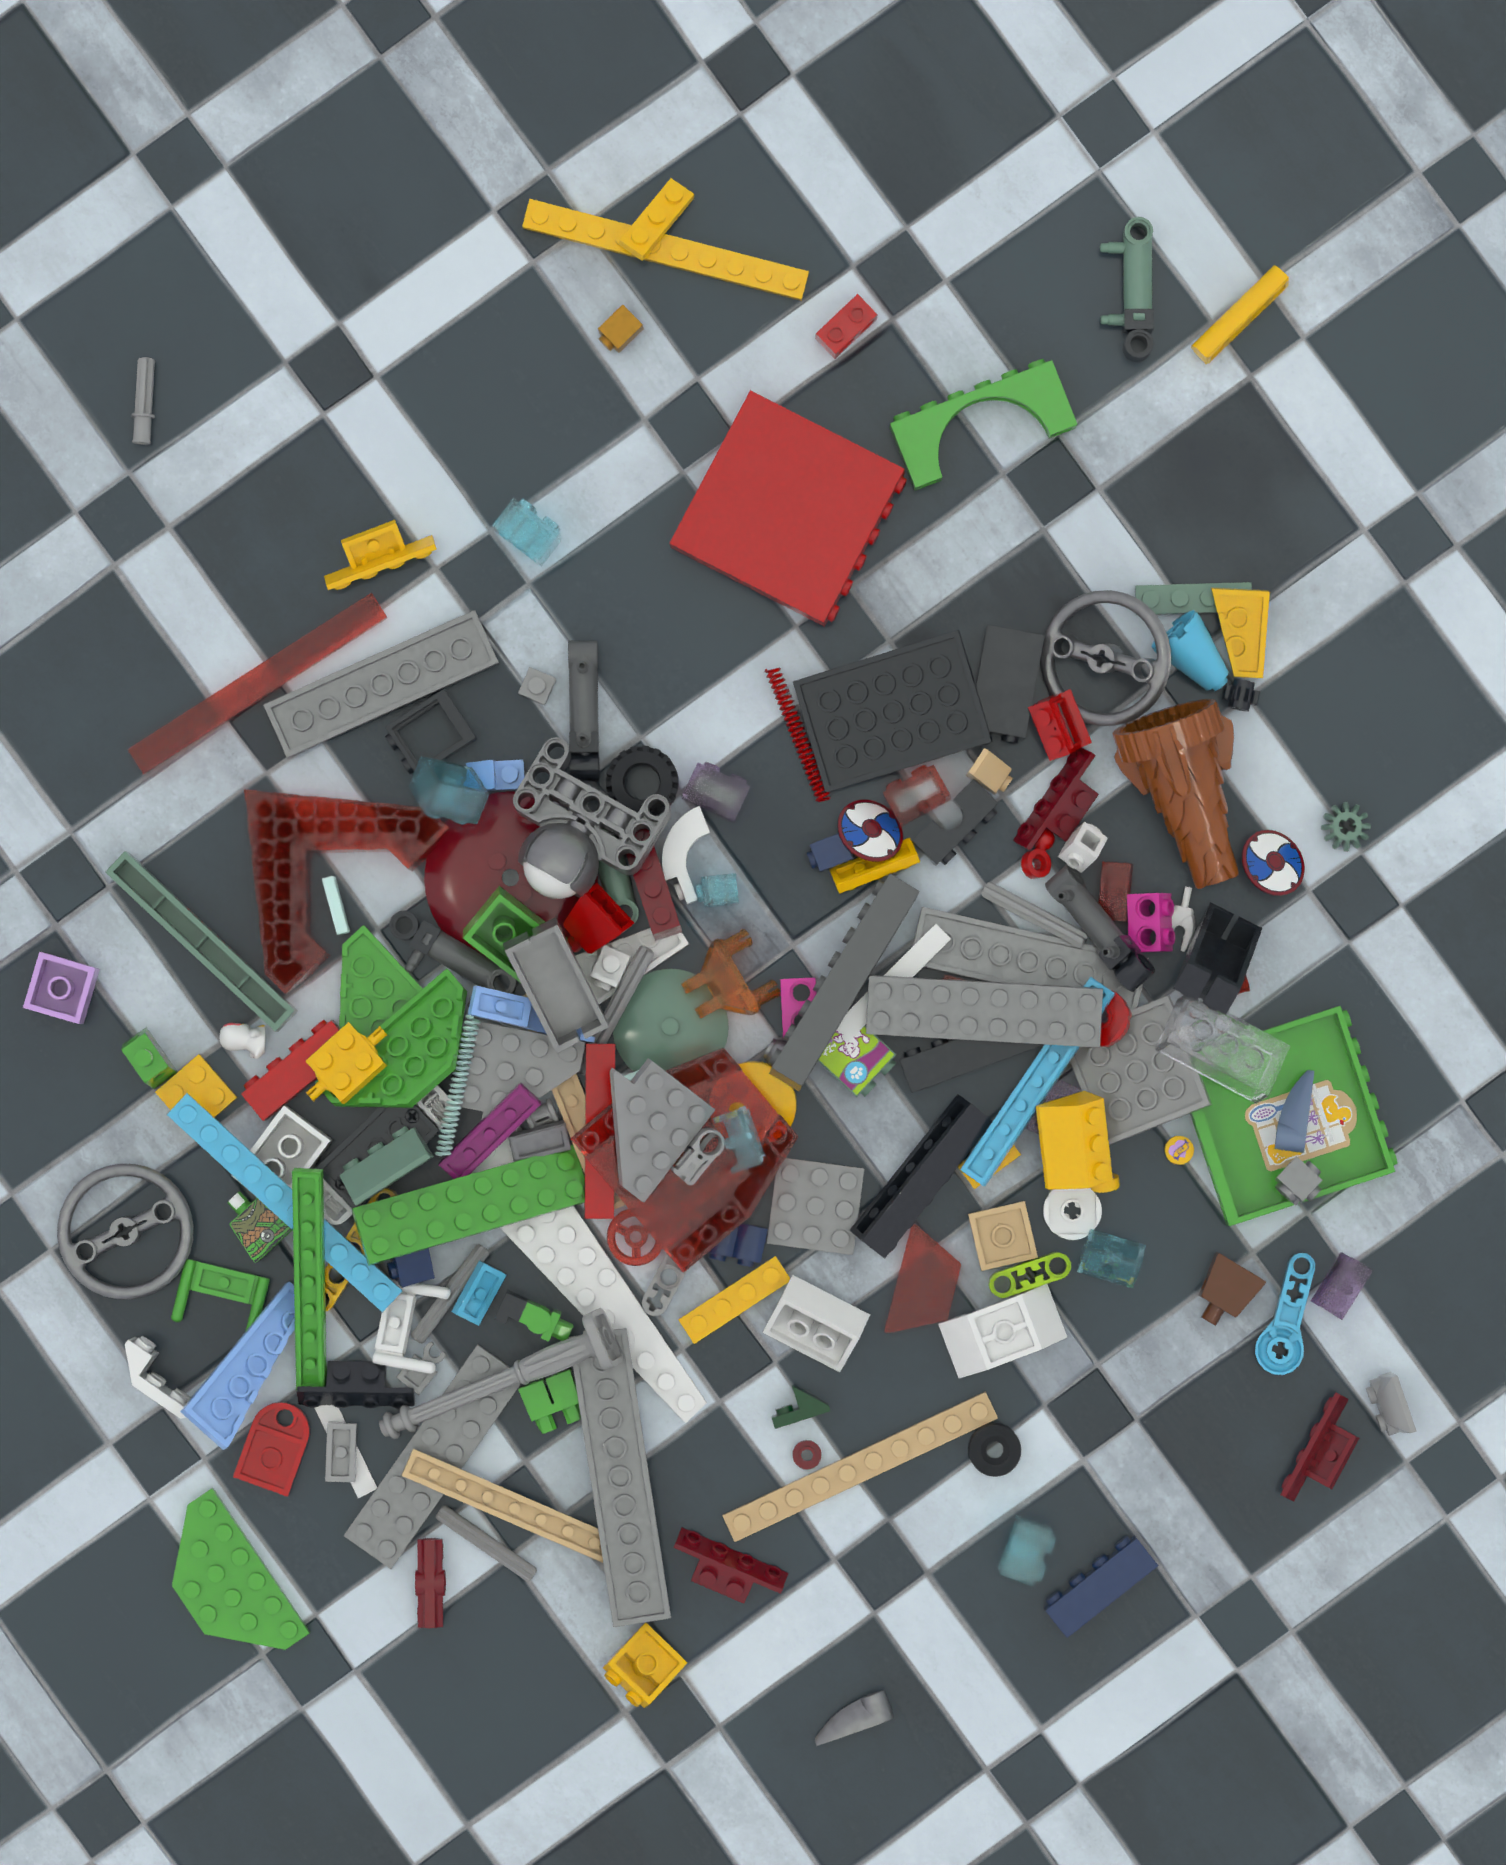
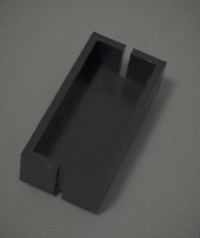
M1210 902L1196 927L1173 989L1195 1000L1201 998L1203 999L1202 1003L1210 1009L1226 1015L1241 990L1262 927L1239 917L1227 939L1224 940L1221 937L1234 914Z

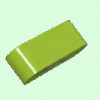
M1052 1252L994 1272L989 1278L988 1286L995 1296L1006 1298L1066 1277L1071 1270V1262L1066 1255L1060 1252ZM1056 1257L1062 1258L1065 1262V1268L1059 1274H1054L1049 1269L1050 1261ZM1043 1262V1268L1048 1278L1043 1279V1274L1040 1273L1033 1276L1034 1281L1032 1283L1027 1279L1019 1280L1018 1282L1021 1287L1016 1288V1282L1011 1272L1016 1271V1276L1018 1277L1026 1273L1025 1268L1030 1267L1032 1271L1041 1269L1038 1263ZM999 1276H1006L1010 1280V1287L1005 1292H998L994 1288V1281Z

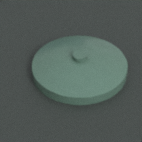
M680 969L656 970L643 975L613 1031L614 1042L621 1058L632 1071L639 1070L649 1058L683 1084L704 1075L716 1064L722 1055L728 1038V1016L721 997L703 978Z

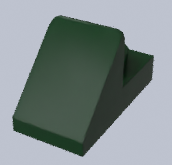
M792 1385L798 1408L793 1409L792 1404L775 1409L776 1415L771 1416L775 1429L830 1412L831 1410L828 1403Z

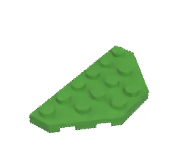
M363 925L342 944L339 1027L342 1028L349 1022L360 1034L368 1037L423 988L368 928Z
M446 968L380 1026L388 1035L375 1047L378 1055L387 1066L345 1104H342L333 1093L327 1090L323 1094L334 1106L412 1108L456 1069L467 997L466 989Z
M211 1488L187 1505L172 1587L205 1635L286 1650L310 1633L309 1629L214 1488Z

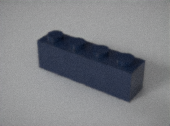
M1135 1535L1131 1539L1128 1536L1122 1538L1114 1545L1116 1550L1108 1557L1105 1554L1098 1557L1091 1564L1092 1570L1085 1575L1080 1572L1068 1582L1070 1585L1068 1589L1063 1593L1058 1590L1045 1600L1047 1602V1605L1044 1607L1045 1611L1066 1638L1159 1566Z

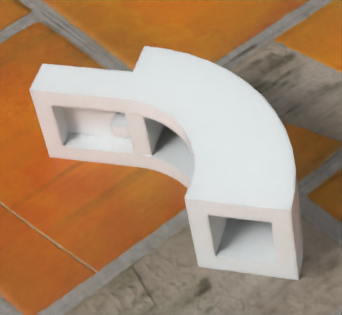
M700 806L684 814L674 824L666 838L662 855L665 880L667 882L675 878L678 879L679 883L674 884L679 900L685 899L687 905L698 901L687 872V855L696 841L710 835Z

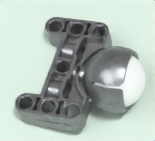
M558 737L546 741L513 797V804L518 814L540 826L523 842L519 851L518 862L523 866L524 874L529 884L541 895L553 899H563L573 895L580 898L593 886L598 874L599 861H603V863L625 875L637 873L671 817V807L663 795L653 794L644 801L637 813L564 772L570 763L571 752L567 743ZM561 747L565 750L564 755L559 759H552L549 756L553 748ZM540 772L550 774L549 780L544 784L535 782V777ZM525 797L535 799L534 805L529 809L520 807V802ZM552 799L555 800L556 802L562 804L563 806L569 808L570 810L568 811V810H566L565 808H563V807L557 805L556 803L552 802ZM591 800L598 801L600 807L597 811L590 813L585 810L587 802ZM655 804H662L665 806V811L659 816H654L650 814V808ZM602 828H604V829L608 830L609 832H611V833L617 835L618 837H620V839H618V838L612 836L611 834H609V833L603 831ZM648 829L650 836L647 840L639 841L635 838L638 830ZM630 853L636 856L635 862L630 866H624L620 863L621 857L625 854Z

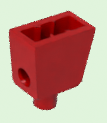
M596 883L578 899L564 921L563 926L570 933L567 940L573 952H579L583 948L587 953L592 954L629 929L634 922L607 892Z

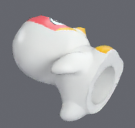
M231 1022L221 1028L220 1044L226 1050H248L250 1057L255 1059L265 1054L266 1025L251 1028L248 1024Z

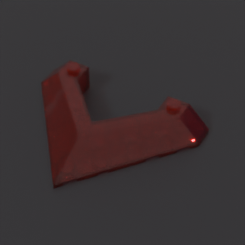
M244 789L265 975L284 994H287L311 976L331 955L311 936L310 853L391 852L407 869L413 872L435 849L449 830V827L429 807Z

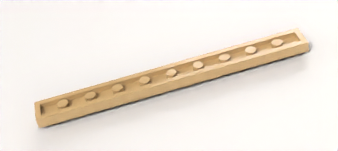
M980 1393L722 1516L734 1542L739 1541L998 1419L987 1393Z

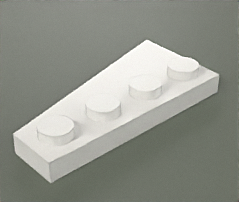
M651 928L606 944L610 948L631 956L626 970L640 946L651 949L654 952V956L644 975L689 945L682 933L655 941ZM603 947L592 954L584 952L575 956L599 1005L611 998L617 989L611 986L610 990L607 991L593 985L595 979L590 977Z

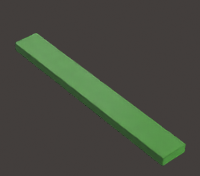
M294 1168L292 1170L296 1390L298 1386L326 1387L327 1381L323 1169Z

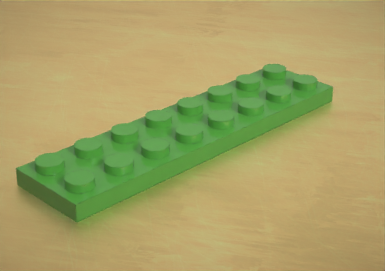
M571 1145V1150L561 1153L529 1157L353 1208V1217L368 1266L583 1204L585 1177L574 1146Z

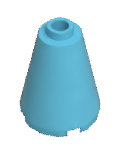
M1191 610L1173 621L1172 624L1174 626L1166 632L1171 648V664L1205 690L1213 689L1217 691L1227 683L1228 679L1226 676L1229 671L1200 614ZM1153 641L1151 647L1157 653L1155 641Z

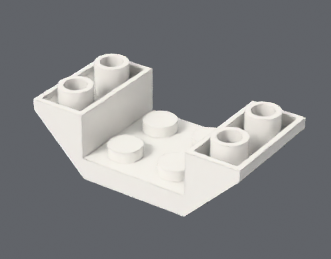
M1048 1284L1021 1292L1019 1295L938 1324L958 1378L989 1370L1067 1338Z
M144 1336L128 1339L125 1343L132 1386L180 1419L187 1418L180 1411L191 1397L178 1388L171 1390L165 1386L167 1381L157 1373H147V1370L159 1354V1352L154 1350L156 1345Z

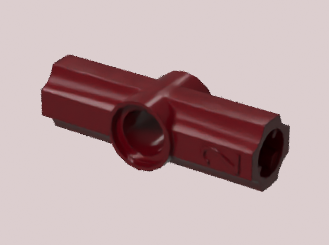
M440 1538L417 1540L418 1570L415 1571V1595L418 1596V1628L443 1627V1596L446 1593V1573L443 1570L444 1543L443 1539Z

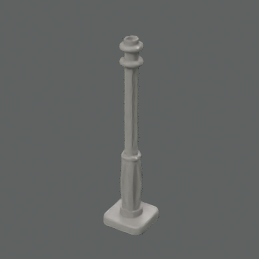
M599 1308L583 1316L582 1322L585 1331H583L582 1335L560 1341L521 1360H516L514 1366L416 1407L410 1408L407 1405H402L398 1414L393 1415L391 1412H385L383 1420L379 1421L382 1434L385 1437L390 1436L392 1439H398L402 1430L407 1429L409 1432H415L417 1424L514 1384L521 1383L527 1385L531 1381L568 1369L590 1357L597 1358L604 1370L617 1366L623 1362V1354L605 1311Z

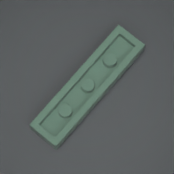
M1252 582L1136 585L1135 597L1145 603L1156 615L1185 614L1191 610L1196 611L1198 614L1217 613L1211 587L1252 590Z

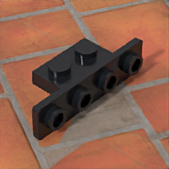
M328 1361L326 1387H297L298 1404L310 1408L319 1407L320 1405H333L337 1408H346L348 1406H363L365 1408L392 1406L393 1408L400 1409L402 1405L415 1406V1396L413 1388L385 1387L387 1366L374 1364L373 1361Z

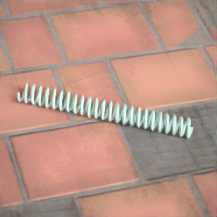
M465 1015V1018L472 1021H463L464 1024L469 1026L462 1027L463 1030L469 1032L461 1033L468 1038H460L465 1043L459 1044L460 1047L465 1049H459L458 1052L464 1055H458V1059L464 1061L457 1060V1064L460 1066H456L455 1070L460 1072L452 1073L460 1078H451L456 1083L449 1084L456 1089H449L448 1091L456 1095H447L448 1098L455 1101L447 1100L446 1103L452 1106L444 1107L452 1112L443 1113L451 1118H442V1120L451 1124H441L442 1127L447 1129H440V1132L447 1135H439L438 1137L447 1141H437L438 1144L443 1145L436 1147L437 1150L443 1151L435 1152V1155L440 1157L452 1154L448 1151L453 1149L449 1144L454 1143L450 1138L456 1137L452 1134L457 1131L453 1127L458 1126L454 1121L460 1120L454 1115L461 1114L457 1110L462 1109L458 1104H462L463 1101L458 1098L464 1097L461 1093H464L466 1090L462 1087L467 1086V1084L462 1081L468 1080L463 1075H469V1072L466 1070H469L470 1066L466 1064H471L472 1061L467 1058L473 1057L470 1053H473L474 1049L470 1047L476 1045L471 1041L477 1040L474 1036L478 1035V1032L474 1030H478L479 1026L475 1024L481 1023L480 1020L475 1019L471 1015Z

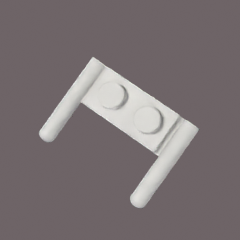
M393 1279L392 1281L401 1288L397 1281ZM417 1283L401 1288L402 1292L381 1314L373 1363L432 1374L436 1369L433 1362L404 1357L417 1298L416 1294L448 1299L451 1292L446 1287Z

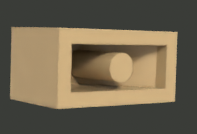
M986 748L983 749L966 775L971 780L975 779L983 788L994 795L998 790L1004 792L1013 779L1009 776L1012 769Z

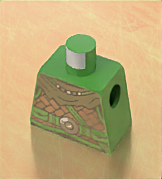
M147 1027L122 1044V1052L143 1082L151 1088H157L178 1072Z
M239 1191L227 1202L238 1214L230 1223V1226L255 1263L259 1262L292 1231L258 1198L251 1203Z

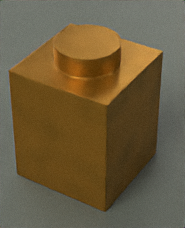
M621 305L598 328L601 335L598 339L609 351L614 348L620 353L644 330L643 324L624 305Z

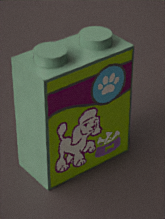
M864 1026L850 1041L837 1029L818 1062L853 1095L858 1097L861 1093L865 1097L876 1086L873 1079L880 1072L885 1076L896 1064L893 1060L896 1054L875 1034H866V1026Z

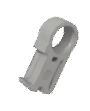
M710 1127L700 1129L689 1144L691 1148H688L675 1164V1167H671V1171L688 1185H693L724 1149V1137L720 1132ZM705 1134H708V1135L702 1140V1142L700 1143L701 1138H702ZM717 1135L719 1141L716 1149L712 1152L704 1153L703 1150L706 1145Z

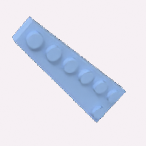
M290 1281L284 1284L180 1411L222 1450L230 1445L245 1418L247 1410L256 1399L261 1385L267 1379L274 1362L283 1351L288 1337L295 1329L294 1285Z

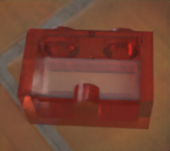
M922 765L911 772L912 777L902 782L901 779H897L885 787L887 791L883 792V797L900 827L907 825L951 800V795L934 765L928 768L926 765Z

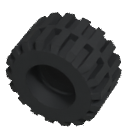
M645 745L641 747L633 746L626 751L623 750L612 760L607 770L605 781L607 794L610 798L638 813L645 800L635 799L627 792L625 779L628 772L634 767L648 766L655 770L659 776L660 784L656 794L663 795L668 800L669 805L674 803L679 788L678 774L671 759L662 753L661 750ZM655 804L650 808V814L654 816H659L665 811V806L662 804Z

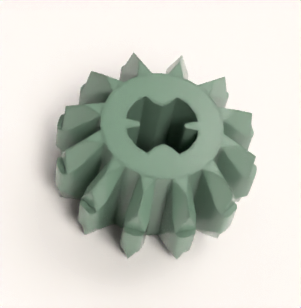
M1343 802L1342 813L1336 805H1333L1331 810L1334 816L1328 813L1323 815V818L1331 823L1321 825V830H1330V834L1326 835L1324 840L1329 841L1334 837L1333 849H1337L1341 842L1343 843L1344 852L1349 851L1350 842L1354 848L1358 849L1361 845L1357 837L1365 841L1369 838L1367 834L1361 832L1362 829L1367 830L1371 828V824H1362L1361 820L1368 817V814L1365 812L1357 816L1356 814L1360 808L1359 805H1354L1351 812H1349L1348 802ZM1349 820L1351 822L1349 827H1353L1352 832L1348 831L1343 834L1340 831L1343 827H1339V823Z

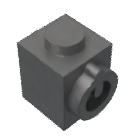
M1296 1156L1275 1178L1278 1182L1275 1188L1295 1206L1299 1202L1302 1203L1305 1199L1311 1202L1322 1190L1318 1186L1322 1181L1318 1176L1321 1171L1310 1161L1304 1163Z

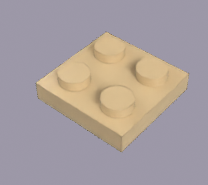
M1025 1201L968 1214L981 1271L1038 1258Z

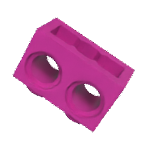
M1171 893L1127 894L1128 935L1139 947L1140 953L1172 952L1175 932L1172 928L1174 903L1171 899ZM1152 901L1155 904V912L1153 913V915H1151L1149 911V906ZM1152 931H1154L1156 934V941L1154 942V944H1152L1150 941V934Z
M815 978L780 979L783 1037L791 1024H794L795 1017L805 1001H797L794 998L793 989L800 984L807 986L810 990L808 1000L812 1002L817 994L813 990L816 985Z

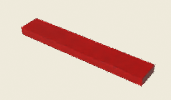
M586 1043L585 1219H614L615 1130L609 1071L611 1068L615 1069V1044Z

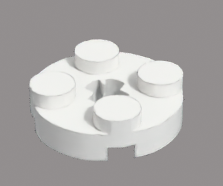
M1091 1188L1052 1189L1043 1205L1044 1220L1050 1230L1061 1238L1068 1240H1078L1089 1235L1099 1224L1102 1215L1101 1202ZM1075 1202V1207L1081 1210L1080 1215L1076 1214L1077 1218L1070 1219L1069 1214H1064L1065 1206L1069 1207L1068 1203Z

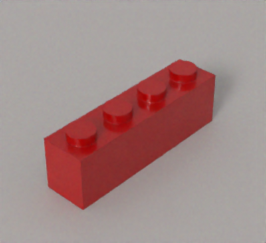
M325 1020L321 1021L311 1030L314 1035L306 1041L302 1038L288 1048L291 1053L283 1060L277 1057L266 1066L268 1072L261 1078L255 1075L243 1085L246 1090L241 1095L262 1121L269 1119L317 1079L315 1072L306 1063V1060L340 1030L334 1020L328 1023Z

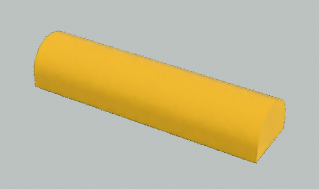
M1277 266L1271 267L1191 345L1195 354L1205 364H1209L1289 286V277Z

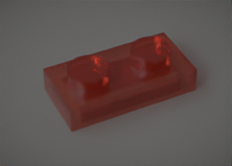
M1102 861L1099 904L1113 921L1128 922L1127 894H1131L1133 864Z

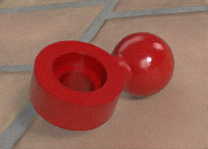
M1047 828L1035 843V849L1026 852L1021 859L1022 871L1030 879L1045 877L1051 870V859L1046 850H1049L1054 845L1055 836Z

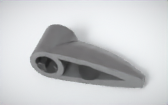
M885 1690L864 1696L836 1713L815 1737L816 1746L895 1718Z

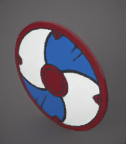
M857 800L845 806L839 815L837 823L839 836L846 848L857 857L867 861L881 862L892 858L900 850L903 843L902 826L896 815L883 804L872 800Z
M1262 830L1250 836L1243 847L1242 863L1245 873L1258 889L1270 895L1283 896L1292 893L1299 887L1305 872L1304 860L1296 844L1286 835L1273 830Z

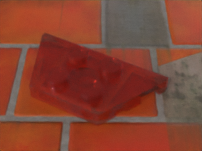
M916 1224L909 1231L884 1329L886 1333L947 1321L961 1263Z

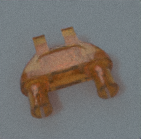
M745 929L740 930V932L725 940L718 938L713 940L705 956L701 972L681 984L686 994L706 984L714 997L695 1008L700 1019L718 1009L744 1015H755L759 1012L760 1006L781 996L779 988L768 993V990L777 986L774 980H769L753 991L749 990L735 965L732 955L753 944L751 937L742 942L739 941L749 935Z

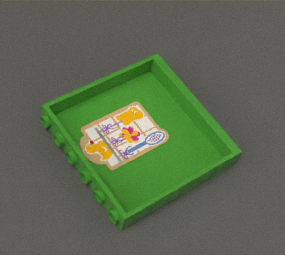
M1336 1006L1193 1053L1212 1105L1192 1112L1190 1116L1227 1226L1239 1224L1294 1205L1275 1188L1278 1184L1275 1178L1296 1156L1304 1163L1310 1161L1321 1171L1318 1176L1322 1181L1318 1186L1322 1190L1314 1199L1396 1172L1394 1165H1397L1398 1162L1393 1148L1388 1149L1385 1138L1388 1137L1386 1125L1383 1120H1378L1375 1111L1379 1109L1376 1095L1374 1092L1369 1093L1366 1082H1370L1367 1068L1365 1065L1360 1066L1357 1057L1358 1054H1361L1360 1046L1356 1037L1351 1038L1348 1027L1352 1026L1348 1011H1342L1341 1006ZM1307 1070H1313L1314 1079L1304 1153L1274 1149L1277 1125L1286 1098L1300 1077Z

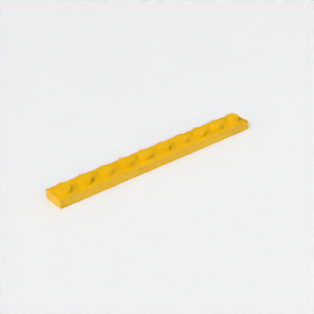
M529 199L522 225L523 229L637 258L619 245V240L631 225ZM664 234L644 258L646 261L802 301L809 271L667 234Z

